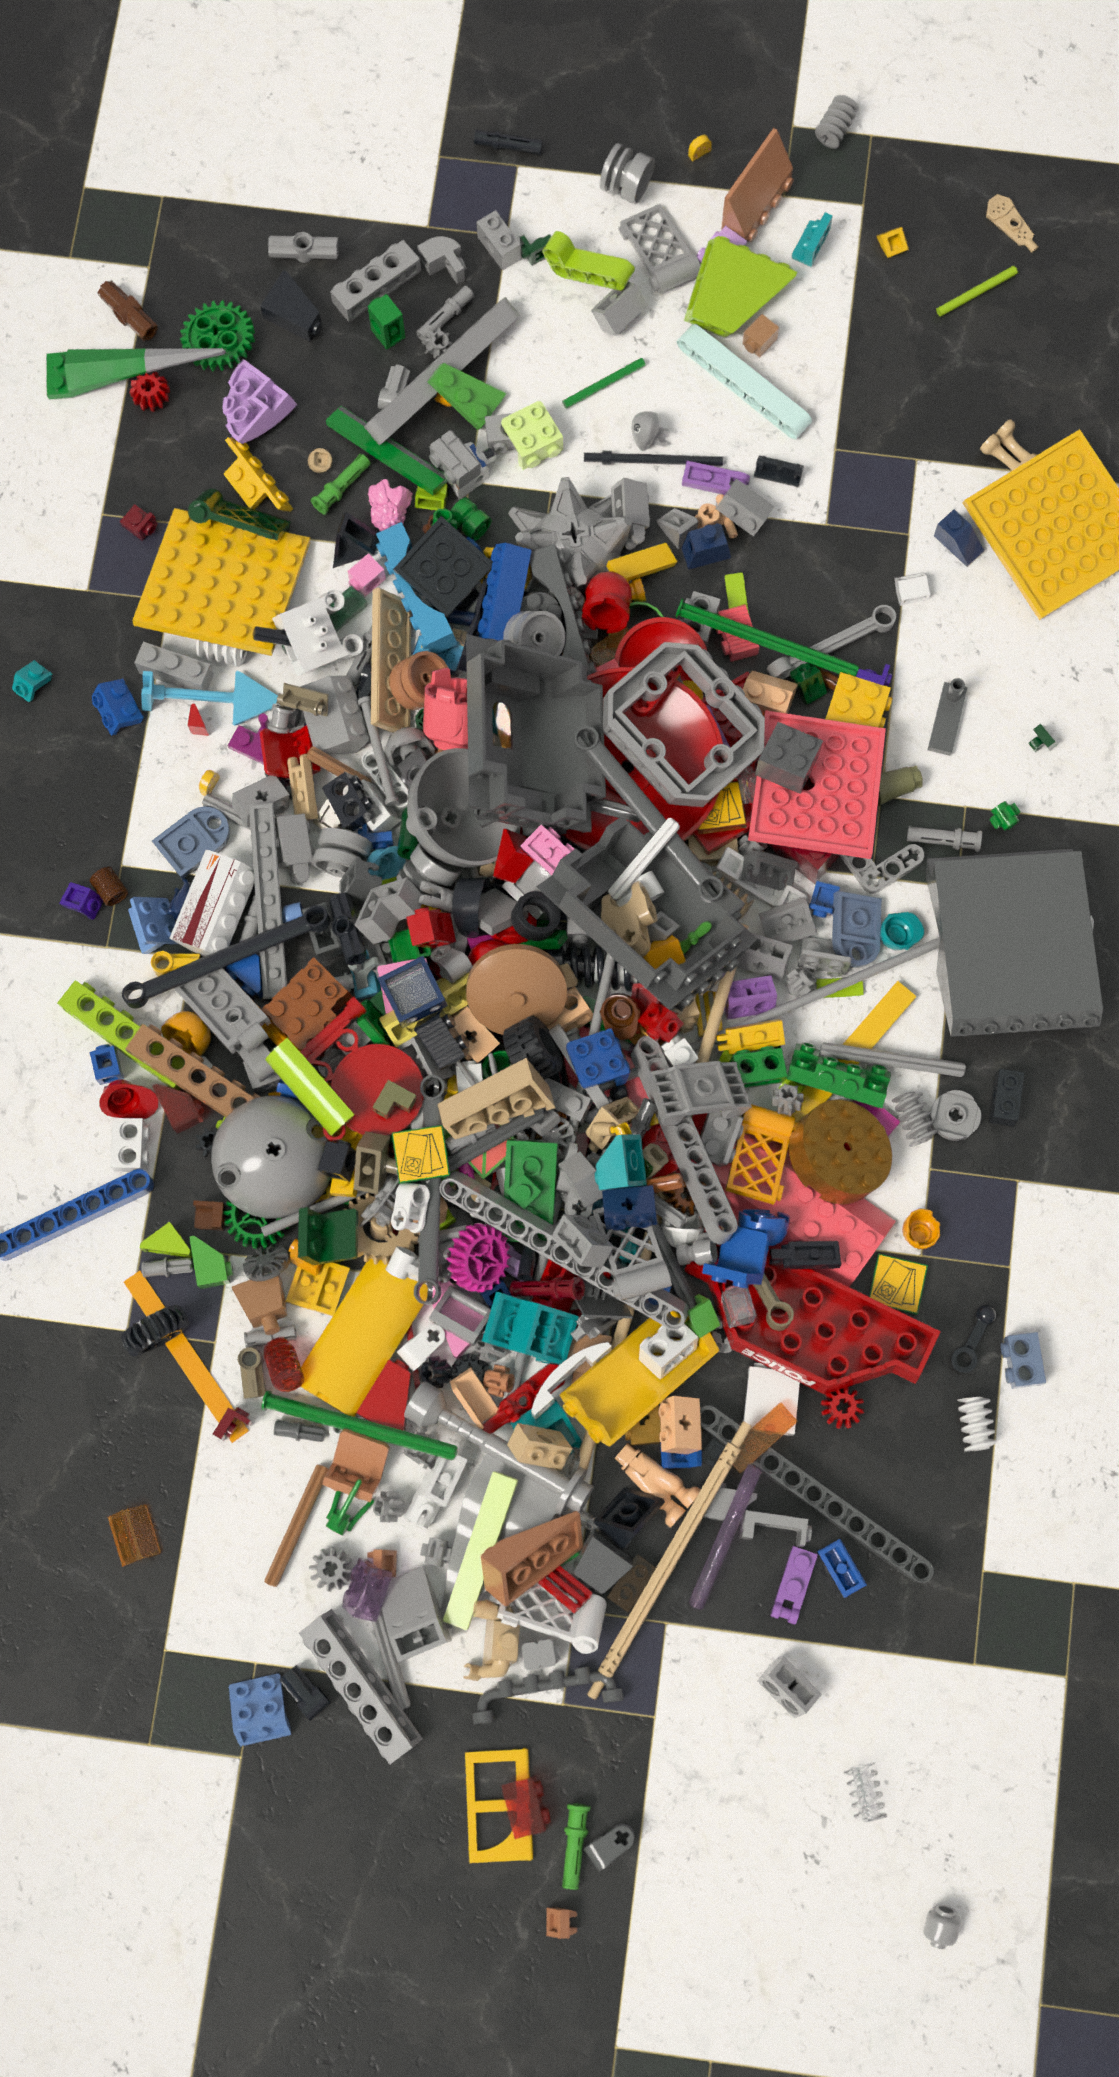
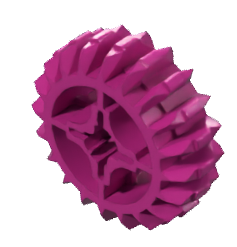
M474 1223L473 1226H466L465 1231H458L459 1238L452 1239L454 1246L448 1248L451 1256L446 1259L451 1264L447 1269L452 1272L450 1278L456 1281L459 1287L465 1288V1290L470 1292H484V1290H492L493 1284H500L499 1277H506L503 1271L505 1268L510 1267L507 1264V1259L511 1258L507 1251L511 1247L506 1244L508 1238L502 1235V1231L489 1224Z

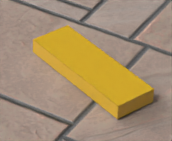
M663 543L610 560L606 567L609 571H614L630 581L673 567L677 560L667 543Z

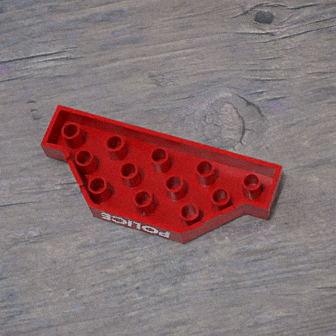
M716 1244L718 1255L716 1264H718L721 1244ZM769 1249L764 1274L779 1300L789 1304L794 1313L790 1326L785 1330L777 1331L768 1325L766 1321L768 1310L753 1284H749L748 1288L733 1286V1281L727 1280L726 1283L712 1281L711 1275L702 1273L704 1265H698L695 1261L686 1265V1273L707 1282L731 1349L822 1394L840 1390L889 1373H894L916 1384L941 1332L812 1269L783 1268V1265H769L768 1254L771 1250ZM775 1309L771 1312V1318L774 1322L779 1324L788 1322L789 1316L785 1310Z

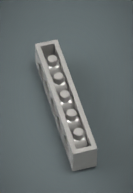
M332 1609L319 1616L299 1632L304 1645L311 1650L318 1660L320 1668L327 1673L336 1691L343 1696L349 1710L359 1719L365 1733L372 1738L381 1756L389 1764L423 1740ZM326 1640L330 1643L331 1648L327 1645ZM341 1662L344 1663L346 1669L343 1668ZM387 1728L390 1729L392 1735L389 1734V1732L387 1731Z

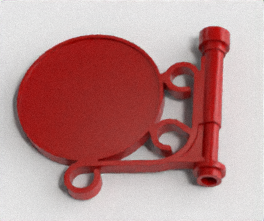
M352 997L345 1003L347 1006L300 1051L311 1065L327 1068L328 1076L324 1080L326 1083L331 1081L333 1091L354 1114V1117L342 1127V1132L337 1137H331L323 1128L326 1139L332 1142H337V1140L344 1138L346 1126L360 1135H364L366 1131L391 1136L393 1132H400L407 1128L417 1117L424 1099L420 1090L423 1080L421 1072L416 1063L405 1052L384 1044H371L358 1048V1035L352 1029L345 1028L351 1023L352 1019L360 1018L366 1010L357 999ZM345 1034H351L355 1038L354 1044L350 1047H344L337 1040ZM336 1042L340 1050L351 1053L343 1058L333 1074L329 1064L316 1059ZM388 1080L416 1095L417 1100L410 1113L395 1106L389 1118L386 1119L373 1111L372 1107Z

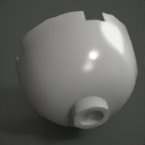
M405 727L395 731L389 737L385 753L387 761L394 771H400L397 765L418 747L430 757L435 755V749L423 731L414 727Z

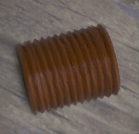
M110 866L101 868L90 878L91 885L100 895L106 906H113L119 903L128 894L127 888H125L123 882H121Z

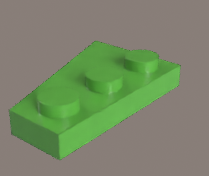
M445 363L440 364L427 381L477 430L481 429L485 424V416H491L507 394Z

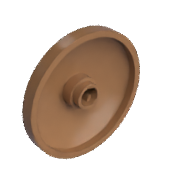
M523 944L501 946L484 954L472 967L466 984L467 1003L471 1013L479 1023L503 1035L505 1029L532 1015L540 1019L548 1027L559 1017L565 1006L567 998L566 978L559 963L550 954L539 948Z

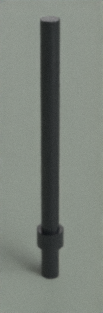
M602 450V453L584 452L583 462H602V465H611V463L686 465L687 461L710 466H723V456L625 454Z

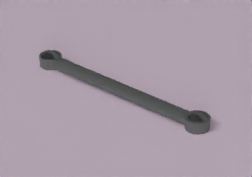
M590 726L579 728L574 736L577 749L586 753L654 836L666 822V819L600 741L597 731ZM584 732H591L595 735L596 741L594 744L588 740ZM579 736L588 747H584L579 744ZM676 832L663 848L698 889L699 896L703 901L707 903L719 901L723 895L721 880L710 874ZM707 882H716L720 886V893L717 895ZM702 886H704L712 898L706 897L703 894Z
M428 1075L422 1080L420 1085L421 1093L424 1096L423 1128L443 1125L438 1103L443 1101L448 1090L444 1079L437 1075ZM431 1080L434 1083L433 1097H429L426 1093V1085ZM439 1080H440V1083H441V1086H442V1089H441V1092H440V1093H439ZM441 1178L421 1181V1184L429 1189L430 1198L427 1205L425 1226L419 1232L418 1282L414 1287V1297L418 1302L426 1305L438 1302L442 1293L441 1287L438 1284ZM424 1283H427L428 1288L426 1302L421 1299L419 1294L420 1288ZM433 1286L435 1287V1291H436L434 1297H433Z

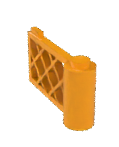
M751 1104L752 1107L742 1115L743 1121L741 1125L744 1126V1129L736 1143V1152L732 1160L725 1191L774 1205L776 1200L780 1201L782 1198L784 1186L779 1184L790 1136L795 1131L798 1123L795 1122L794 1116L783 1113L778 1114L777 1111ZM744 1134L754 1135L758 1142L749 1146L744 1139ZM771 1141L782 1143V1148L773 1153L767 1143ZM762 1146L768 1156L758 1160L752 1150ZM747 1153L753 1164L744 1168L739 1157ZM771 1160L777 1170L768 1175L762 1164ZM757 1167L763 1178L754 1182L748 1171ZM743 1175L749 1185L745 1187L733 1185V1180L735 1177ZM767 1182L772 1189L771 1195L761 1193L757 1186Z

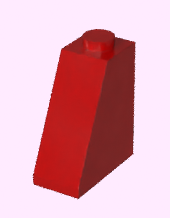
M398 1359L395 1362L388 1360L356 1413L370 1422L405 1431L407 1418L404 1417V1413L409 1403L412 1374L407 1371L409 1366Z

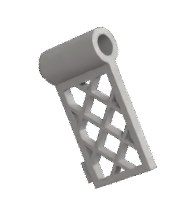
M657 204L620 221L618 231L624 240L629 239L651 275L649 282L653 291L657 290L658 293H663L697 277L700 269L699 260L695 254H691L661 204ZM657 213L662 218L660 223L649 221L650 216ZM634 223L642 225L640 232L632 231L628 226ZM646 226L657 229L655 236L644 234ZM661 230L671 232V239L660 238ZM641 239L652 242L651 248L640 247ZM656 243L668 246L666 252L655 251ZM672 247L681 249L683 252L678 256L669 254ZM651 256L663 259L662 263L653 267L650 263Z
M604 1208L592 1210L593 1216H589L590 1222L608 1241L612 1234L624 1238L620 1247L614 1246L608 1256L615 1279L614 1282H611L615 1297L620 1296L623 1301L672 1286L670 1275L661 1255L652 1226L642 1228L647 1230L648 1233L642 1241L632 1236L636 1227H631L628 1233L612 1229L606 1230V1225L600 1219V1216L604 1215ZM628 1241L640 1245L635 1256L623 1251ZM644 1248L653 1251L656 1255L655 1259L649 1261L639 1257ZM620 1255L632 1260L628 1267L617 1269L616 1261Z

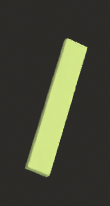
M496 1471L492 1472L443 1618L444 1622L464 1630L469 1629L473 1618L474 1602L479 1600L484 1585L480 1555L487 1548L492 1547L498 1542L518 1479Z

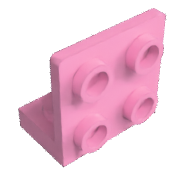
M542 825L521 845V848L551 876L560 859L575 850L568 843L564 846L559 840L560 836L551 827L546 829Z

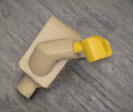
M628 1097L602 1106L588 1127L586 1135L592 1140L589 1143V1148L594 1153L600 1154L602 1150L607 1149L616 1135L632 1134L630 1130L632 1126L631 1121L636 1117L639 1108ZM655 1113L650 1122L651 1126L659 1124Z

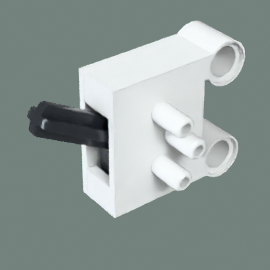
M335 589L327 591L314 601L272 618L277 630L258 626L254 627L253 640L284 645L297 676L341 658L350 659L360 654L364 646L362 639L355 634L348 635L339 640L329 615L340 610L345 600L343 594ZM327 597L333 599L334 608L328 605ZM347 641L352 644L353 652L346 648Z

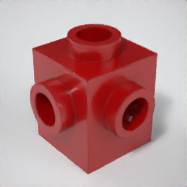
M655 1002L649 1005L638 1020L647 1030L646 1034L655 1041L661 1039L668 1043L676 1036L684 1024L677 1017L678 1013Z

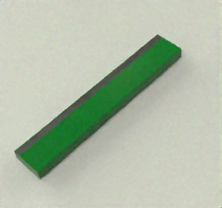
M340 406L326 419L327 426L431 495L437 493L448 482L444 473L391 438H387L378 445L364 428L367 422L344 407Z

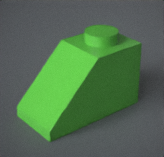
M190 1236L197 1286L200 1289L231 1284L230 1277L234 1276L231 1261L227 1262V1259L221 1253L196 1236Z

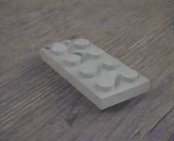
M223 968L174 988L232 1054L236 1052L235 1047L239 1044L250 1053L269 1038L261 1026L264 1024L268 1026L271 1024V1021ZM233 1017H239L235 1022H231Z

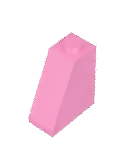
M438 1281L442 1291L440 1299L450 1285L456 1288L450 1281L443 1283ZM433 1286V1297H434L436 1291H435V1287ZM451 1297L441 1314L473 1332L484 1317ZM436 1302L435 1304H432V1305H433V1308L436 1307V1305L438 1304V1302ZM443 1329L451 1352L458 1359L471 1345Z

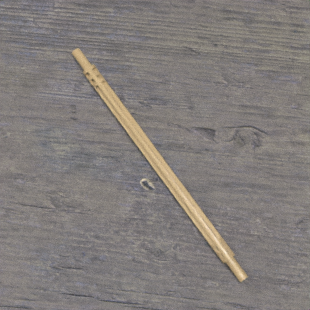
M742 1422L731 1443H727L599 1667L598 1671L609 1678L614 1675L740 1454L741 1449L739 1448L752 1427L747 1422ZM601 1681L594 1682L587 1695L596 1700L604 1687V1683Z

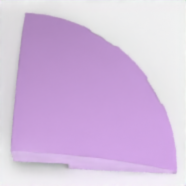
M242 359L228 382L231 388L228 396L223 399V413L227 416L228 424H226L228 431L236 441L243 444L274 427L297 404L288 393L275 385L270 378Z

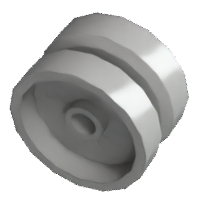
M521 611L511 617L503 632L504 640H510L513 644L529 645L532 649L551 651L555 655L562 653L565 644V630L562 622L554 614L547 611Z
M323 828L318 838V844L321 848L315 850L312 864L327 874L342 878L355 858H361V861L369 857L372 843L367 838L347 830Z

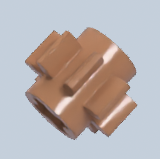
M495 1364L494 1370L488 1369L486 1371L483 1384L485 1388H488V1394L504 1397L505 1392L510 1393L512 1391L515 1377L514 1374L510 1373V1368Z

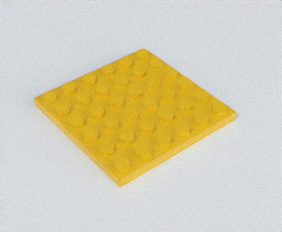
M1080 429L963 501V505L1039 620L1119 571V488Z
M174 508L135 612L133 625L272 656L276 644L253 640V630L256 626L277 630L272 618L288 610L310 545V537L285 532L278 541L271 540L212 519L202 524L196 523L189 517L188 511Z

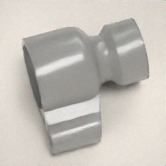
M707 1232L699 1233L698 1239L692 1246L682 1244L677 1245L676 1249L677 1260L680 1265H687L692 1261H695L698 1265L717 1263L716 1243L710 1240Z

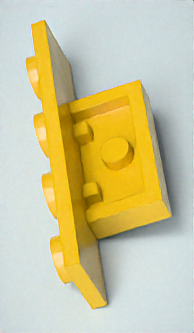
M228 437L225 441L238 458L226 470L224 475L248 507L256 509L268 496L278 510L291 512L293 508L288 502L289 498L276 487L274 478L262 469L260 460L252 456L248 450L249 446L247 443L242 444L234 438Z

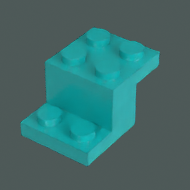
M496 1292L482 1342L560 1365L567 1360L573 1339L570 1333L576 1329V1321L579 1316Z

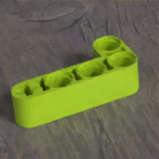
M560 231L553 233L543 249V255L552 271L556 275L569 280L622 291L635 271L634 266L626 259L576 249L571 239Z

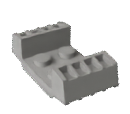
M720 1061L676 1065L668 1069L652 1071L648 1078L663 1126L678 1125L686 1115L721 1111L724 1119L741 1116L752 1107L736 1062L722 1063Z

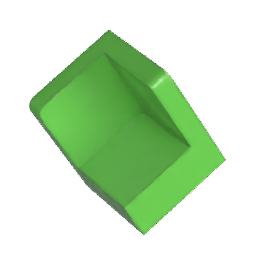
M698 1294L694 1296L697 1305L687 1311L690 1320L685 1322V1325L698 1338H701L719 1327L720 1323L711 1301Z

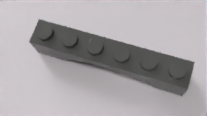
M555 544L532 551L529 562L533 576L554 593L564 613L566 643L562 656H570L574 660L581 661L582 665L587 666V676L597 672L595 663L590 662L588 655L592 653L589 641L584 640L582 632L586 631L582 617L578 618L576 609H579L578 600L575 595L571 594L570 587L573 586V582L569 572L565 573L564 564H567L563 550L559 551Z

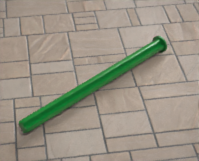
M684 599L680 601L675 617L679 615L838 674L842 672L856 677L859 666L685 603L683 602Z
M269 1390L266 1391L262 1400L261 1408L264 1411L270 1409L341 1430L348 1429L373 1439L448 1460H454L457 1456L458 1447L456 1445L277 1396Z

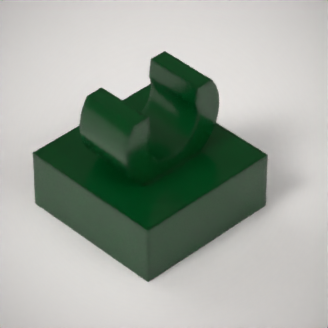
M1041 723L1033 729L1037 737L1028 744L1035 753L1044 745L1050 751L1057 746L1055 740Z

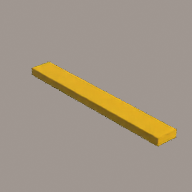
M897 981L842 1045L872 1049L917 996ZM837 1059L839 1062L845 1064L858 1065L860 1063L856 1061ZM806 1086L801 1092L803 1094L801 1111L796 1110L791 1116H794L795 1122L799 1123V1120L818 1105L827 1102L833 1093Z

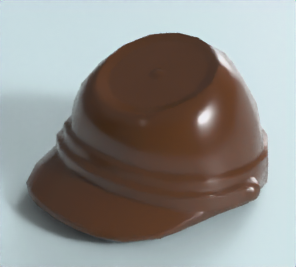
M615 993L607 997L599 1011L605 1030L612 1028L614 1036L618 1040L632 1038L637 1032L641 1013L636 1001L624 993Z

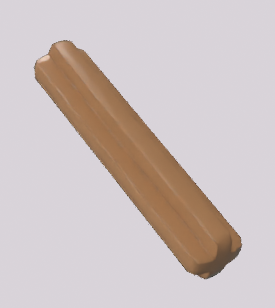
M312 746L307 753L306 758L336 776L347 772L357 775L361 781L364 779L370 783L372 782L370 778Z

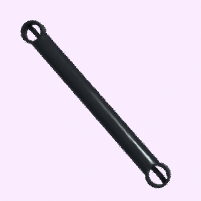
M311 906L303 916L143 983L130 982L123 988L122 998L130 1008H141L148 1002V999L273 946L309 931L322 932L330 925V916L323 906ZM319 913L325 914L322 921L310 923V919L314 915ZM142 990V995L139 998L128 999L133 991Z

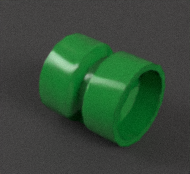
M464 497L453 506L450 512L452 513V520L457 521V529L462 528L463 534L475 542L488 530L492 518L482 510H477V505L468 497Z

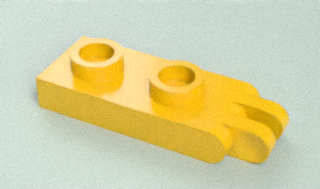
M781 1019L730 1027L725 1029L726 1033L716 1035L717 1041L727 1040V1043L718 1045V1051L728 1050L729 1054H735V1052L740 1050L752 1051L766 1046L785 1045Z

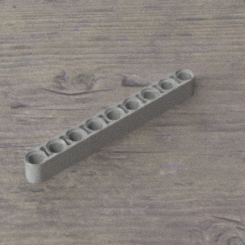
M504 297L364 425V428L378 445L389 438L437 393L427 381L440 364L445 363L461 371L520 316L507 297Z
M643 1036L634 1047L631 1058L648 1098L655 1102L648 1078L652 1071L668 1069L669 1066L659 1043L649 1036ZM656 1109V1117L710 1240L716 1244H725L737 1230V1220L691 1116H684L678 1125L663 1126L658 1109ZM699 1181L704 1182L706 1186L702 1185ZM719 1226L725 1228L726 1232L721 1230Z

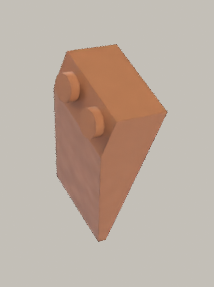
M577 1511L500 1540L492 1547L487 1548L480 1555L485 1590L506 1607L581 1550L583 1541L580 1513Z

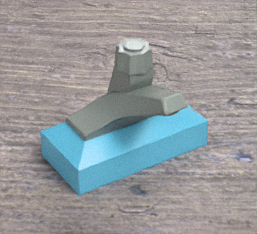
M368 952L367 961L353 966L348 965L353 976L355 998L359 1000L375 996L381 991L380 982L376 973L372 970L379 964L378 957L370 958Z

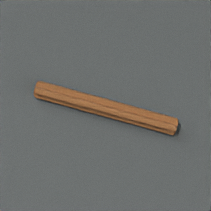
M317 1464L264 1579V1582L272 1587H277L323 1486L324 1476L329 1470L327 1467Z

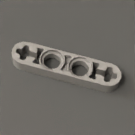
M558 1024L550 1029L549 1033L575 1072L566 1051V1045L571 1040L562 1026ZM600 1085L585 1089L599 1110L602 1106L610 1104Z

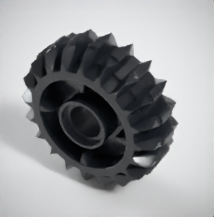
M179 1305L163 1308L127 1328L121 1336L122 1344L131 1356L147 1353L187 1330L190 1324L187 1319L188 1317Z

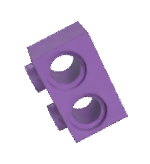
M772 976L733 981L724 1009L727 1020L758 1015L775 1008L777 993Z

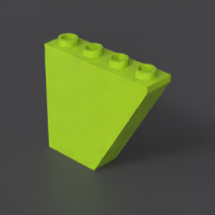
M717 236L707 243L683 321L696 324L702 329L721 337L731 335L794 279L797 271L790 269L791 266L786 263H776L771 261V258L765 254H755L747 246H737L730 243L728 238Z

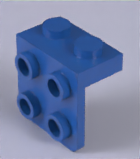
M612 1028L568 1042L566 1045V1051L582 1088L587 1089L611 1080L615 1081L616 1086L626 1084L631 1070L628 1061L622 1055L620 1042L614 1036Z
M737 1226V1230L725 1244H721L718 1264L704 1263L702 1273L711 1275V1280L726 1283L727 1280L733 1281V1286L748 1288L749 1284L762 1285L770 1235L765 1232Z

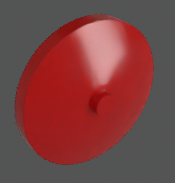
M657 617L640 622L626 633L619 643L615 660L619 667H636L664 642L699 645L706 651L707 648L699 634L686 623L673 618ZM682 669L680 673L681 680L693 681Z

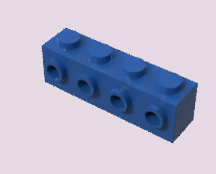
M509 543L496 544V547L493 549L491 554L492 568L487 576V595L482 602L484 611L482 619L478 624L480 638L495 639L497 641L504 640L503 632L507 622L513 615L519 613L521 609L531 549Z

